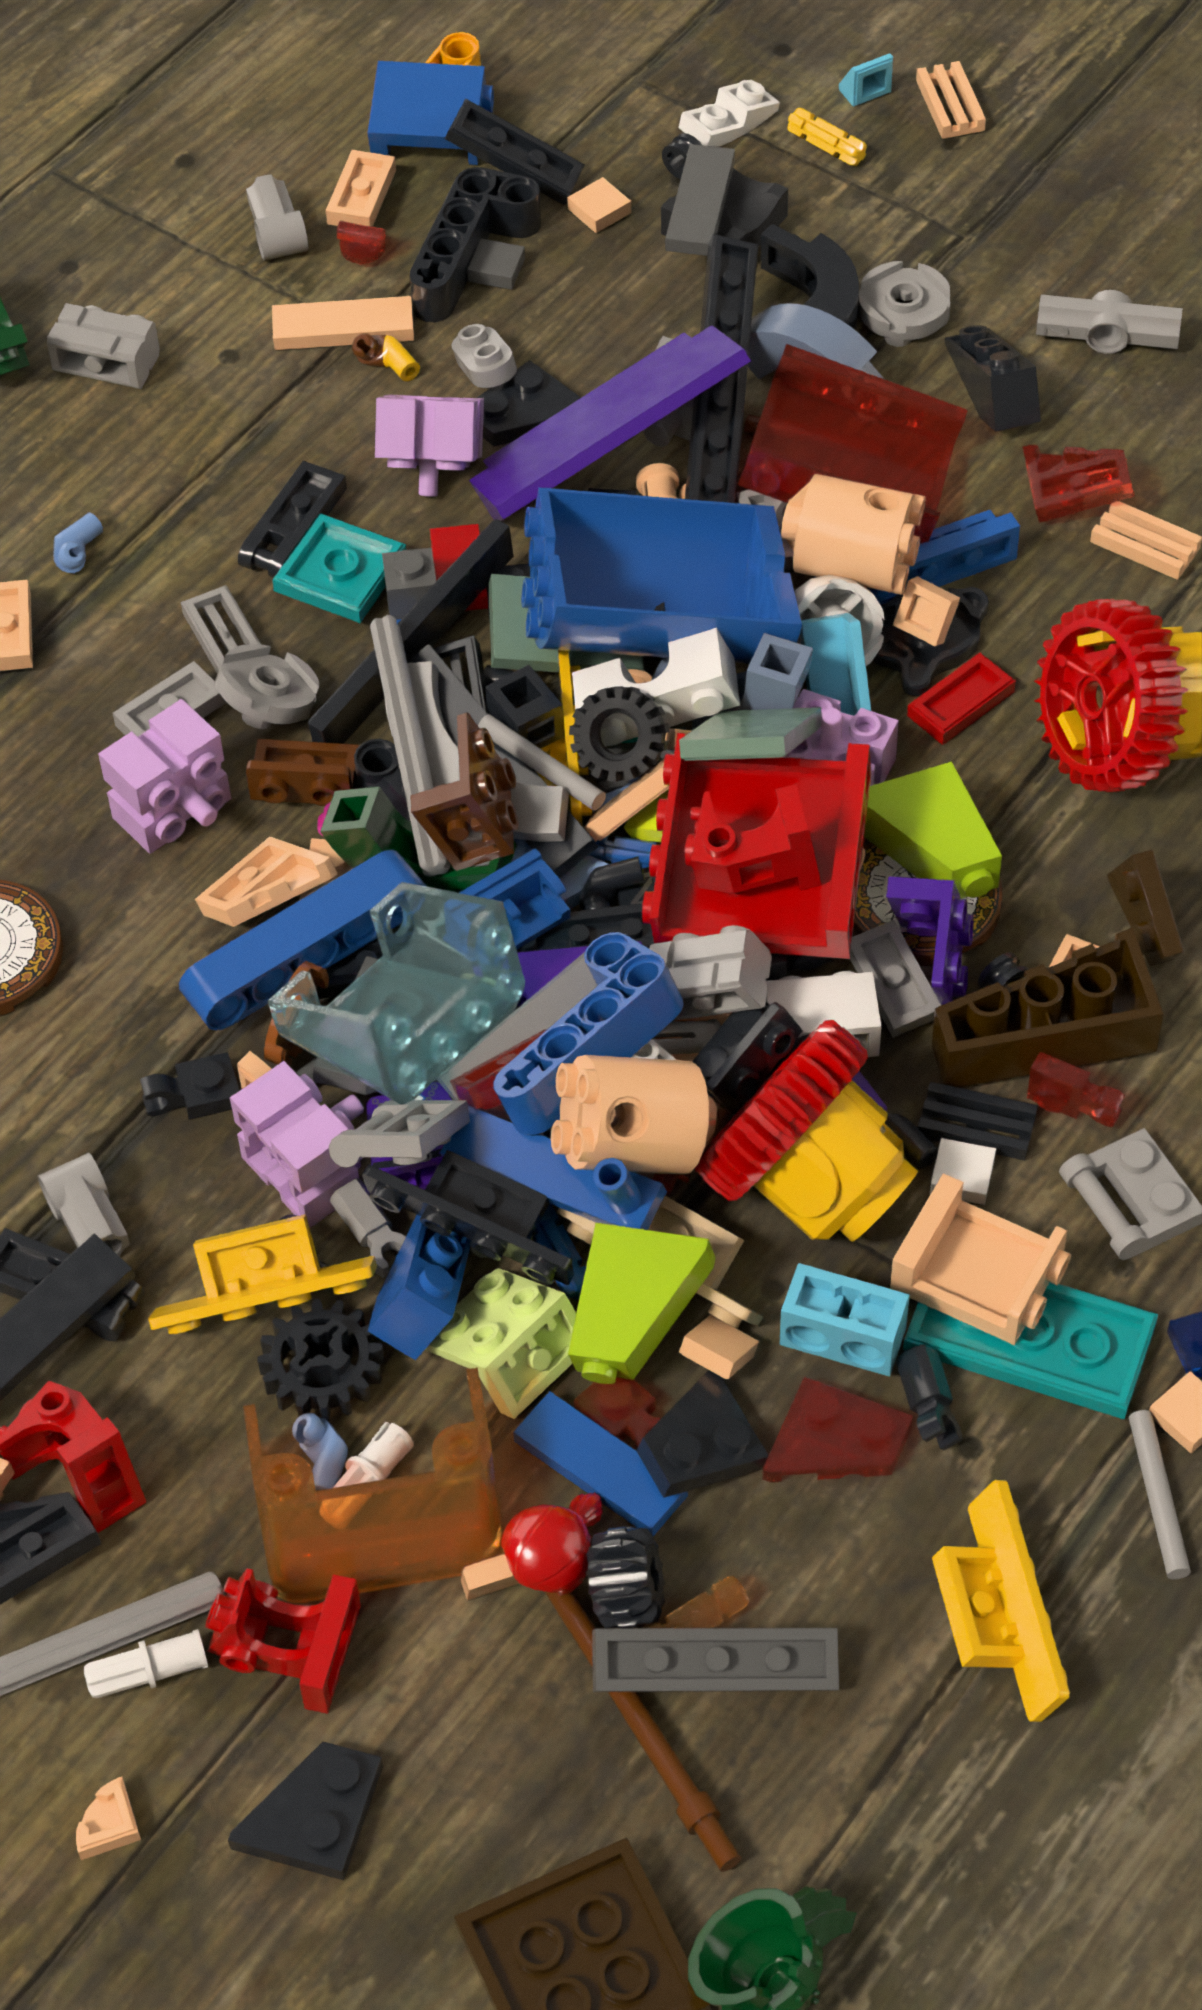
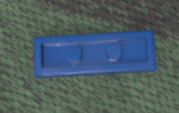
M550 1391L513 1432L515 1443L585 1492L597 1493L601 1496L602 1504L636 1528H647L653 1536L688 1497V1491L663 1498L636 1450Z

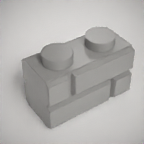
M66 303L58 317V323L55 322L47 336V347L52 370L142 389L149 376V369L152 370L159 357L160 347L155 322L148 321L140 315L125 316L106 312L93 305L82 307Z
M732 925L722 928L720 934L698 936L691 933H680L675 935L672 941L650 945L649 949L664 959L683 998L684 1005L682 1010L673 1021L765 1007L768 988L766 979L769 978L772 956L770 950L750 929Z

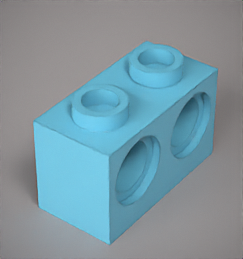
M798 1263L781 1309L780 1345L890 1377L906 1331L910 1294Z

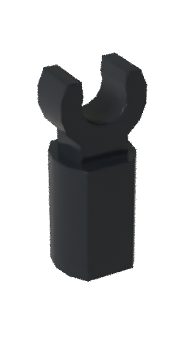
M926 1345L906 1350L898 1357L896 1364L910 1410L919 1415L917 1426L922 1439L928 1442L936 1437L940 1449L944 1451L962 1441V1432L949 1408L953 1398L939 1354Z

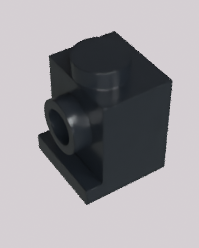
M530 665L511 674H505L494 683L485 687L487 713L541 749L564 737L562 703Z

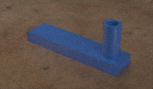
M469 1105L470 1122L453 1134L451 1140L444 1144L440 1152L442 1157L447 1150L454 1152L546 1195L549 1204L596 1223L648 1230L667 1193L662 1183L635 1172H629L624 1163L616 1158H607L600 1161L594 1168V1171L575 1170L567 1162L565 1155L553 1152L550 1138L541 1134L524 1135L519 1133L513 1123Z

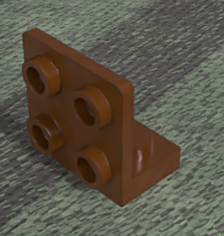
M468 712L457 715L460 780L438 785L432 789L410 795L411 813L456 871L514 854L513 831L518 830L519 826L517 813L511 802V789L516 787L514 769L507 758L501 759L496 752L488 730L486 728H479Z

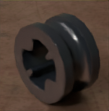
M688 133L678 134L662 150L664 165L672 175L681 179L690 144L702 145L698 139Z
M1007 952L995 958L985 967L978 978V985L981 989L997 982L1005 986L1024 978V971L1029 969L1027 966H1019V958L1014 953Z

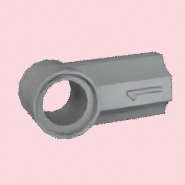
M271 174L256 177L255 182L246 191L248 203L254 217L255 233L262 259L265 261L308 251L307 233L301 212L299 210L294 211L284 181L275 179Z
M90 1153L37 1176L53 1215L57 1221L63 1219L77 1248L95 1233L120 1257L121 1252L130 1245L128 1235L117 1216V1212L114 1211L108 1199L109 1192Z

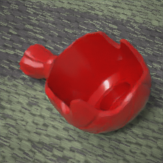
M595 1492L586 1495L580 1494L572 1500L569 1508L547 1504L531 1506L516 1514L509 1521L501 1537V1547L504 1550L509 1569L519 1584L533 1590L557 1593L562 1596L571 1593L583 1582L587 1576L586 1571H588L586 1554L589 1547H591L590 1542L592 1540L587 1527L600 1521L603 1512L601 1496Z

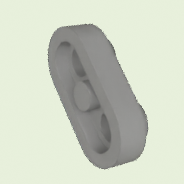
M482 324L468 325L459 331L458 336L452 342V349L457 364L477 387L491 388L509 381L517 372V366L511 349L491 327H485Z

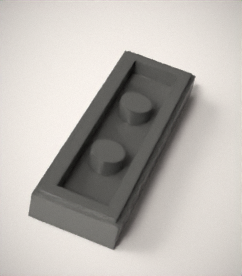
M690 144L665 238V251L707 256L708 243L713 234L717 235L735 163V149Z

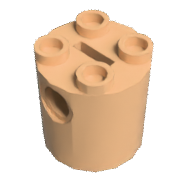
M814 474L811 481L793 498L789 499L783 517L781 538L787 540L794 552V572L816 577L834 575L850 578L867 588L903 595L908 580L909 566L915 565L918 555L920 537L914 536L915 525L919 526L921 523L926 496Z
M583 1055L577 1057L573 1063H561L558 1067L556 1091L558 1096L561 1097L560 1120H556L552 1126L551 1147L555 1154L565 1155L567 1162L575 1170L594 1171L596 1165L607 1158H616L622 1161L629 1172L682 1175L691 1173L697 1166L706 1142L710 1141L715 1132L717 1112L713 1099L708 1096L703 1074L695 1063L681 1060Z

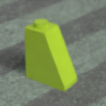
M952 761L870 786L864 837L917 878L953 880L961 899L980 897L990 890L998 888L1002 855Z
M595 1223L568 1350L569 1358L577 1372H582L581 1376L583 1378L601 1384H613L616 1382V1378L634 1380L713 1270L716 1257L709 1239Z

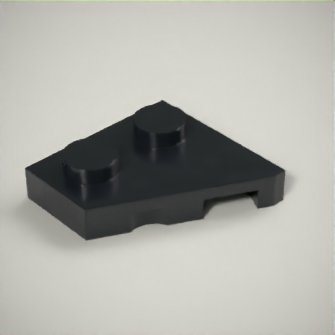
M529 360L517 369L516 374L509 381L499 386L491 387L477 397L484 399L483 439L494 447L511 443L581 397Z
M322 1742L231 1831L228 1838L230 1849L344 1880L383 1769L382 1758Z

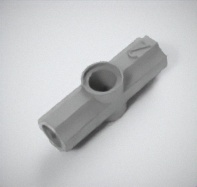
M1116 290L1101 291L1092 299L1041 295L1036 335L1086 340L1092 349L1104 354L1119 352L1127 344L1178 349L1183 308L1132 304L1127 295Z

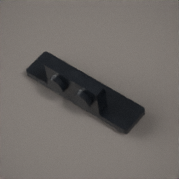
M449 1150L444 1154L425 1190L369 1164L362 1174L366 1188L370 1192V1199L379 1206L395 1213H399L401 1208H404L421 1216L420 1222L435 1233L448 1237L453 1231L472 1240L470 1245L488 1258L501 1260L502 1256H506L523 1264L521 1267L523 1272L539 1282L551 1285L554 1280H557L565 1285L570 1284L574 1276L572 1260L530 1240L549 1206V1200L546 1195Z

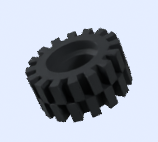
M632 686L604 688L598 690L593 695H589L582 701L584 703L582 707L575 710L572 717L576 718L574 725H571L569 728V735H574V743L570 744L572 752H577L581 758L577 762L582 768L588 767L592 771V776L598 779L606 778L609 782L627 781L644 775L661 761L662 758L660 756L663 751L667 750L669 741H665L666 733L670 732L669 723H664L662 716L665 715L662 706L657 707L653 702L655 700L653 696L649 693L644 694L640 692L639 688ZM614 713H622L634 720L638 728V741L635 747L626 754L611 752L605 747L601 739L602 724L607 717Z

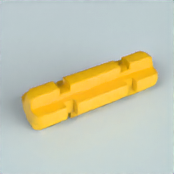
M797 108L793 114H790L787 127L790 133L801 139L807 136L806 141L834 157L840 154L839 159L850 166H857L861 160H864L867 147L864 141L853 135L847 138L848 133L820 117L814 120L815 115L804 108Z

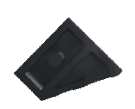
M710 1370L642 1438L637 1449L638 1455L663 1498L762 1470L769 1457L722 1377Z
M69 1492L42 1496L38 1500L29 1503L14 1501L0 1504V1605L102 1544L96 1529Z

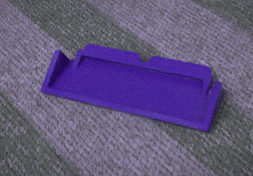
M712 325L692 338L686 333H682L484 459L483 463L487 469L471 478L469 482L493 520L498 519L501 521L535 500L538 487L553 488L740 369L751 360L744 348Z

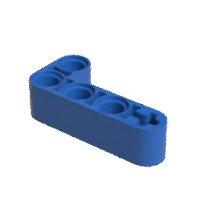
M619 932L602 935L592 941L586 948L584 954L585 963L597 987L502 1068L494 1080V1091L519 1133L536 1135L545 1132L553 1126L556 1120H560L561 1097L558 1096L556 1091V1073L561 1063H573L577 1057L583 1055L631 1058L679 1015L684 1005L683 998L664 959L659 954Z

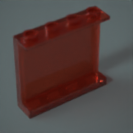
M786 344L772 379L738 485L788 503L789 499L793 498L811 481L814 474H821L926 496L921 523L919 526L915 525L914 536H919L920 544L929 541L941 512L937 511L954 445L965 422L968 410Z

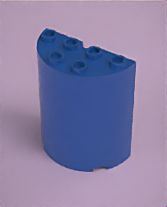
M538 487L536 507H527L524 532L525 537L531 538L529 546L530 578H524L521 604L522 608H528L526 637L533 638L539 649L669 658L668 642L717 627L733 654L735 663L750 664L764 633L795 643L798 641L802 622L790 573H784L786 555L774 506ZM664 602L666 611H654L656 606Z

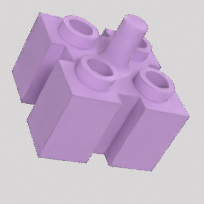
M385 395L384 397L376 398L375 458H388L387 467L417 468V465H419V495L437 496L438 469L465 470L466 467H470V462L482 457L484 399Z
M802 689L793 708L821 707V727L783 758L846 761L848 743L869 744L872 773L870 786L884 782L896 760L899 720L860 708L858 713L852 716L840 712L841 701Z
M182 698L148 720L150 729L137 737L131 731L98 753L103 778L113 788L107 792L112 818L149 854L164 844L171 843L179 838L185 830L186 820L191 817L195 818L202 826L211 825L217 818V811L226 802L231 800L227 773L220 768L221 763L225 761L220 734Z
M283 1061L231 1096L230 1101L234 1121L242 1129L237 1134L242 1158L268 1186L272 1184L280 1193L281 1201L294 1215L306 1214L309 1228H311L335 1211L330 1202L333 1193L356 1178L359 1179L358 1169L361 1167L360 1161L347 1168L337 1165L330 1157L329 1144L341 1132L355 1130L350 1121L362 1114L364 1108L360 1100L353 1094L330 1109L325 1104L320 1106L319 1103L323 1100L322 1095L312 1079L306 1074L298 1076Z

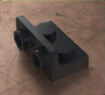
M766 1002L765 1007L759 1009L732 1012L692 1061L700 1068L703 1074L708 1096L714 1102L719 1103L721 1108L734 1116L742 1105L755 1095L760 1083L777 1062L790 1052L795 1040L803 1030L788 1011L777 1002H773L771 1005Z

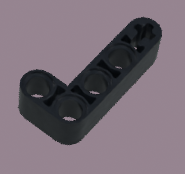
M483 167L467 168L458 174L410 270L412 308L417 318L425 322L435 323L447 319L453 313L468 282L467 269L480 239L488 240L491 233L512 238H527L539 231L541 227L540 188L535 180L526 176Z

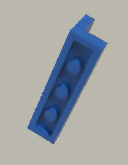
M987 510L916 535L920 537V545L915 565L909 566L908 580L918 576L940 587L1017 559L1019 523L1011 512L995 517L991 510ZM867 588L873 593L880 605L889 602L897 595L891 592Z

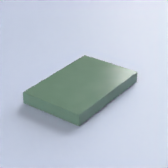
M491 574L489 581L491 667L519 670L530 665L534 671L559 672L558 650L539 649L533 638L526 637L528 608H522L521 593L524 578L530 577ZM569 651L570 666L580 665V670L617 658H621L627 670L638 669L643 671L644 668L643 656Z
M821 707L720 711L679 740L681 759L684 758V761L785 757L820 729Z

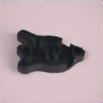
M975 587L963 589L948 588V592L960 597L944 643L936 647L893 626L903 595L897 594L889 602L881 604L884 612L881 634L884 638L882 647L873 661L878 665L897 670L901 675L902 689L905 693L911 696H921L929 690L932 680L938 674L958 667L970 659L976 651L980 640V625L988 612L989 605L988 597L982 590Z

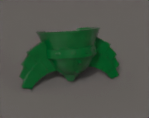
M805 1886L792 1896L777 1888L751 1890L734 1897L717 1910L698 1933L688 1957V1980L697 1997L722 2008L721 2010H807L811 2004L817 2005L819 2003V1999L815 1996L820 1994L818 1982L823 1969L822 1948L841 1934L851 1933L857 1913L846 1911V1898L832 1896V1889L815 1890L813 1887Z

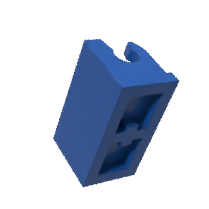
M535 848L448 899L449 929L484 970L502 957L514 952L571 918L570 908L560 897V895L566 892V888Z

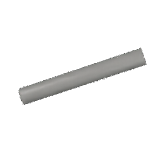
M492 715L484 716L479 722L478 727L486 728L494 743L555 785L563 786L570 795L590 809L597 810L604 803L606 794Z
M1148 1410L1136 1411L1129 1416V1422L1167 1577L1169 1579H1181L1187 1577L1191 1570L1152 1413Z

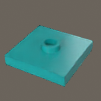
M320 513L273 578L274 592L361 623L386 587L382 553L407 550L406 544Z

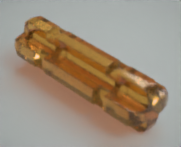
M727 1576L711 1586L712 1594L708 1595L705 1591L665 1616L666 1624L661 1625L660 1622H656L648 1628H715L724 1622L721 1616L725 1613L728 1617H732L747 1607L749 1603L747 1592L734 1576Z

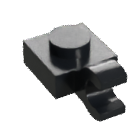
M228 1052L175 1064L177 1078L166 1074H152L140 1079L144 1093L142 1095L148 1116L162 1115L182 1107L186 1108L189 1120L232 1110L230 1097L239 1092Z

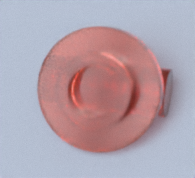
M346 221L339 222L337 239H340V252L346 260L357 264H367L379 259L383 255L386 248L385 229Z

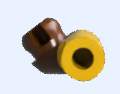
M363 333L359 334L352 343V351L358 361L367 366L391 367L402 381L413 380L420 371L419 363L393 336Z

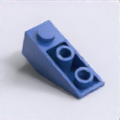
M416 1215L377 1296L368 1327V1332L415 1361L453 1318L472 1241L453 1231L448 1237L435 1233L420 1222L421 1216Z

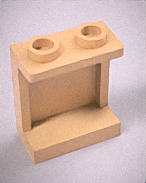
M943 1173L893 1258L890 1289L910 1294L909 1298L1015 1345L1025 1326L1033 1330L1038 1324L1047 1302V1298L1042 1295L1049 1282L1058 1285L1068 1268L1071 1254L1064 1251L1067 1230L1056 1226L1048 1239L962 1201L964 1182Z

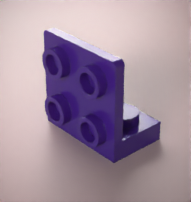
M889 876L886 898L900 926L907 928V932L913 935L937 936L932 973V989L939 1003L943 1005L966 996L968 967L962 966L963 946H971L974 931L973 914H967V899H961L953 880Z

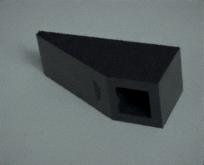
M973 325L964 327L959 330V335L944 338L947 350L979 417L995 432L1041 422L1037 372L1034 364L986 326Z

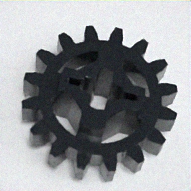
M313 1299L311 1311L306 1313L297 1305L291 1306L292 1319L286 1322L275 1317L272 1320L275 1336L262 1335L260 1339L263 1355L258 1356L257 1360L260 1375H263L262 1379L266 1394H276L278 1408L282 1411L295 1403L298 1416L310 1413L311 1409H317L320 1412L321 1418L329 1421L331 1408L338 1406L344 1414H352L350 1400L356 1397L361 1401L368 1402L371 1399L368 1383H381L382 1375L379 1364L384 1363L382 1344H379V1338L368 1332L369 1325L365 1326L364 1312L357 1309L349 1316L345 1315L344 1304L341 1300H337L331 1310H323L320 1299ZM356 1346L359 1352L356 1366L352 1365L350 1360L353 1357L351 1349ZM287 1352L292 1355V1360L289 1362L290 1371L288 1373L283 1368Z

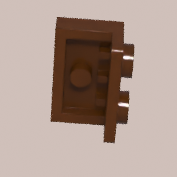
M257 739L254 760L248 761L246 766L250 799L268 803L294 802L326 806L331 802L335 791L356 788L354 754L359 745Z

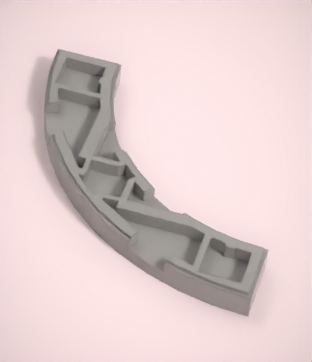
M433 661L407 663L433 786L436 787L460 780L458 747L446 730V724L440 707L438 692L439 669ZM386 706V714H387V718H388V722H389V726H390V730H391L389 715H388L387 706ZM516 782V787L511 789V802L516 810L519 826L518 830L513 831V839L538 842L565 841L569 793L563 786H538Z

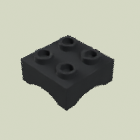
M733 168L717 235L758 244L759 247L761 245V234L771 224L779 226L788 216V188L777 183L755 181ZM676 196L670 197L661 206V234L664 236L667 234Z

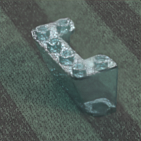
M401 882L370 910L383 956L328 1006L320 1005L311 973L303 970L300 971L267 1001L278 1033L291 1043L400 1105L415 1100L509 1011L523 994L525 979L502 901ZM400 905L403 911V921L399 930L393 934L390 925L391 916L395 908ZM300 994L302 1001L295 1000L294 998Z

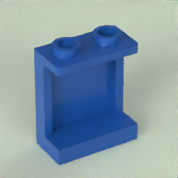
M378 61L368 126L370 153L390 156L392 146L462 149L444 138L465 98L489 112H493L494 86L486 85L485 66ZM468 152L469 165H478L479 158Z

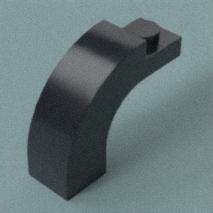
M771 224L761 234V269L805 292L810 299L804 305L827 312L856 331L859 280L856 268L847 253L836 242L822 233L808 243L799 236Z

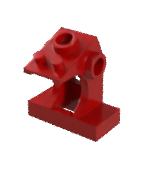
M797 784L775 789L779 804L773 816L765 825L746 831H736L729 825L719 822L714 811L710 792H704L701 807H692L691 820L696 821L695 834H688L685 845L686 866L693 867L698 888L737 893L794 877L798 879L800 890L822 885Z
M48 1381L33 1399L24 1404L19 1415L9 1427L4 1425L0 1428V1454L2 1459L9 1461L13 1468L14 1475L12 1480H15L41 1463L58 1459L64 1466L82 1511L97 1533L147 1502L120 1432L108 1417L104 1420L101 1419L81 1392Z
M247 1568L238 1580L228 1577L223 1592L228 1594H217L206 1620L205 1628L214 1631L207 1652L220 1656V1663L236 1672L252 1673L255 1669L300 1678L299 1686L304 1708L328 1714L361 1607L357 1580L333 1574L324 1602L313 1606H300L277 1600L278 1590L268 1583L255 1580L253 1569ZM274 1626L301 1632L296 1650L282 1649L264 1644L268 1627Z

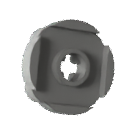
M903 261L881 264L870 270L861 281L858 295V315L867 328L880 336H884L888 344L903 347L910 344L912 340L924 338L935 333L948 323L950 318V285L940 272L928 265L918 263L917 270L903 268ZM899 298L903 301H913L910 303H899L896 301V299Z
M262 644L240 645L232 648L225 655L214 685L216 691L221 694L223 699L234 709L242 713V720L253 728L266 729L270 727L271 723L290 724L309 719L319 688V680L311 667L297 656L288 652L285 659L269 655L271 646Z

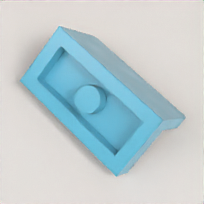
M849 613L801 620V644L813 648L811 666L806 677L807 690L841 701L840 712L852 716L856 715L860 708L871 711L860 621Z

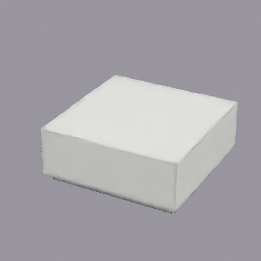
M941 1138L931 1181L930 1195L944 1173L964 1182L962 1201L985 1205L996 1148Z

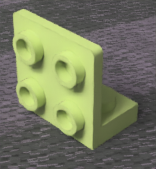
M498 1268L478 1280L474 1289L456 1305L453 1318L425 1350L476 1371L500 1413L515 1419L572 1364L568 1356V1350L576 1312L564 1292Z

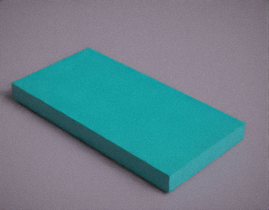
M1049 1282L1042 1295L1047 1298V1302L1038 1324L1033 1330L1025 1326L1016 1344L1012 1345L918 1302L904 1339L903 1350L906 1351L916 1346L926 1345L938 1352L943 1363L1124 1420L1158 1319V1314L1068 1286L1055 1285Z

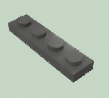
M644 1628L592 1630L593 1692L839 1690L837 1628Z

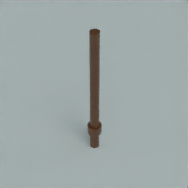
M573 1591L562 1596L557 1593L545 1592L593 1668L592 1630L596 1629ZM608 1692L679 1806L676 1809V1814L690 1835H698L720 1872H725L735 1867L741 1861V1856L718 1821L721 1816L720 1811L708 1792H699L637 1692Z

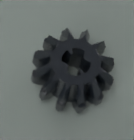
M632 1526L610 1528L607 1532L594 1534L590 1542L591 1547H589L586 1554L588 1559V1571H586V1574L589 1578L588 1593L592 1596L593 1611L599 1617L601 1624L605 1628L634 1629L644 1627L645 1624L658 1622L665 1604L663 1590L666 1583L662 1572L663 1563L659 1557V1546L654 1541L653 1535L647 1528H633Z

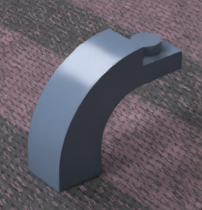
M787 303L771 306L752 318L749 358L751 361L748 363V367L758 379L780 368H792L807 373L827 388L859 428L870 424L895 397L896 393L869 361L877 351L857 331L833 315L807 305Z
M764 633L747 671L736 673L740 706L723 711L793 708L810 670L813 648ZM669 658L661 659L652 680L657 678L666 669ZM714 715L694 719L692 721V731Z

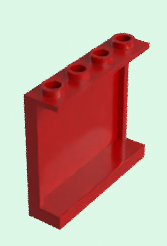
M677 733L674 754L666 753L663 766V783L669 786L668 798L659 799L657 805L656 828L657 831H663L661 845L653 844L650 851L649 873L650 877H656L654 891H645L642 906L643 924H651L654 944L672 941L673 937L680 933H691L698 936L720 934L722 928L734 925L750 929L770 950V953L850 959L872 774L870 745L848 743L846 761L783 757L684 761V758L681 759L679 740L685 736V733ZM797 784L822 885L800 890L798 879L794 877L737 893L698 888L693 867L686 866L685 845L688 834H695L696 821L691 820L692 807H701L704 792H710L714 811L719 822L729 825L733 830L746 831L765 825L773 816L779 804L775 789Z

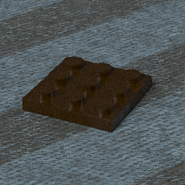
M627 1837L454 1916L456 1927L494 2010H710V2003L696 1996L688 1980V1959Z

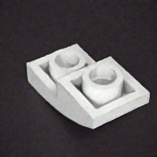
M744 80L737 84L719 88L715 104H708L682 112L678 128L684 133L694 136L703 146L720 147L762 124L778 111L780 102L766 92L761 84L753 80Z

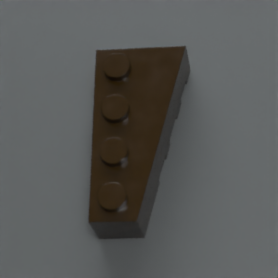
M1133 927L1117 933L1115 941L1098 948L1090 944L1072 952L1071 959L1049 968L1041 964L1024 971V978L1002 986L997 982L936 1007L932 1049L943 1084L963 1087L1157 1052L1164 1013Z

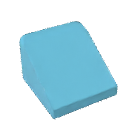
M889 53L849 70L839 83V91L853 107L891 92L893 56Z

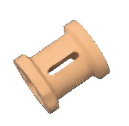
M653 463L642 468L636 475V488L642 496L677 498L676 489L679 486V474L671 465Z

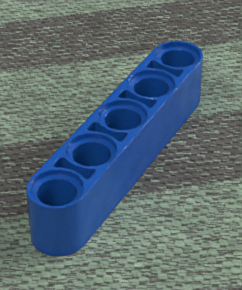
M394 850L383 851L193 964L182 975L179 982V990L209 1029L215 1031L226 1029L280 997L290 978L303 962L308 961L326 969L414 916L426 904L429 898V889L399 852Z

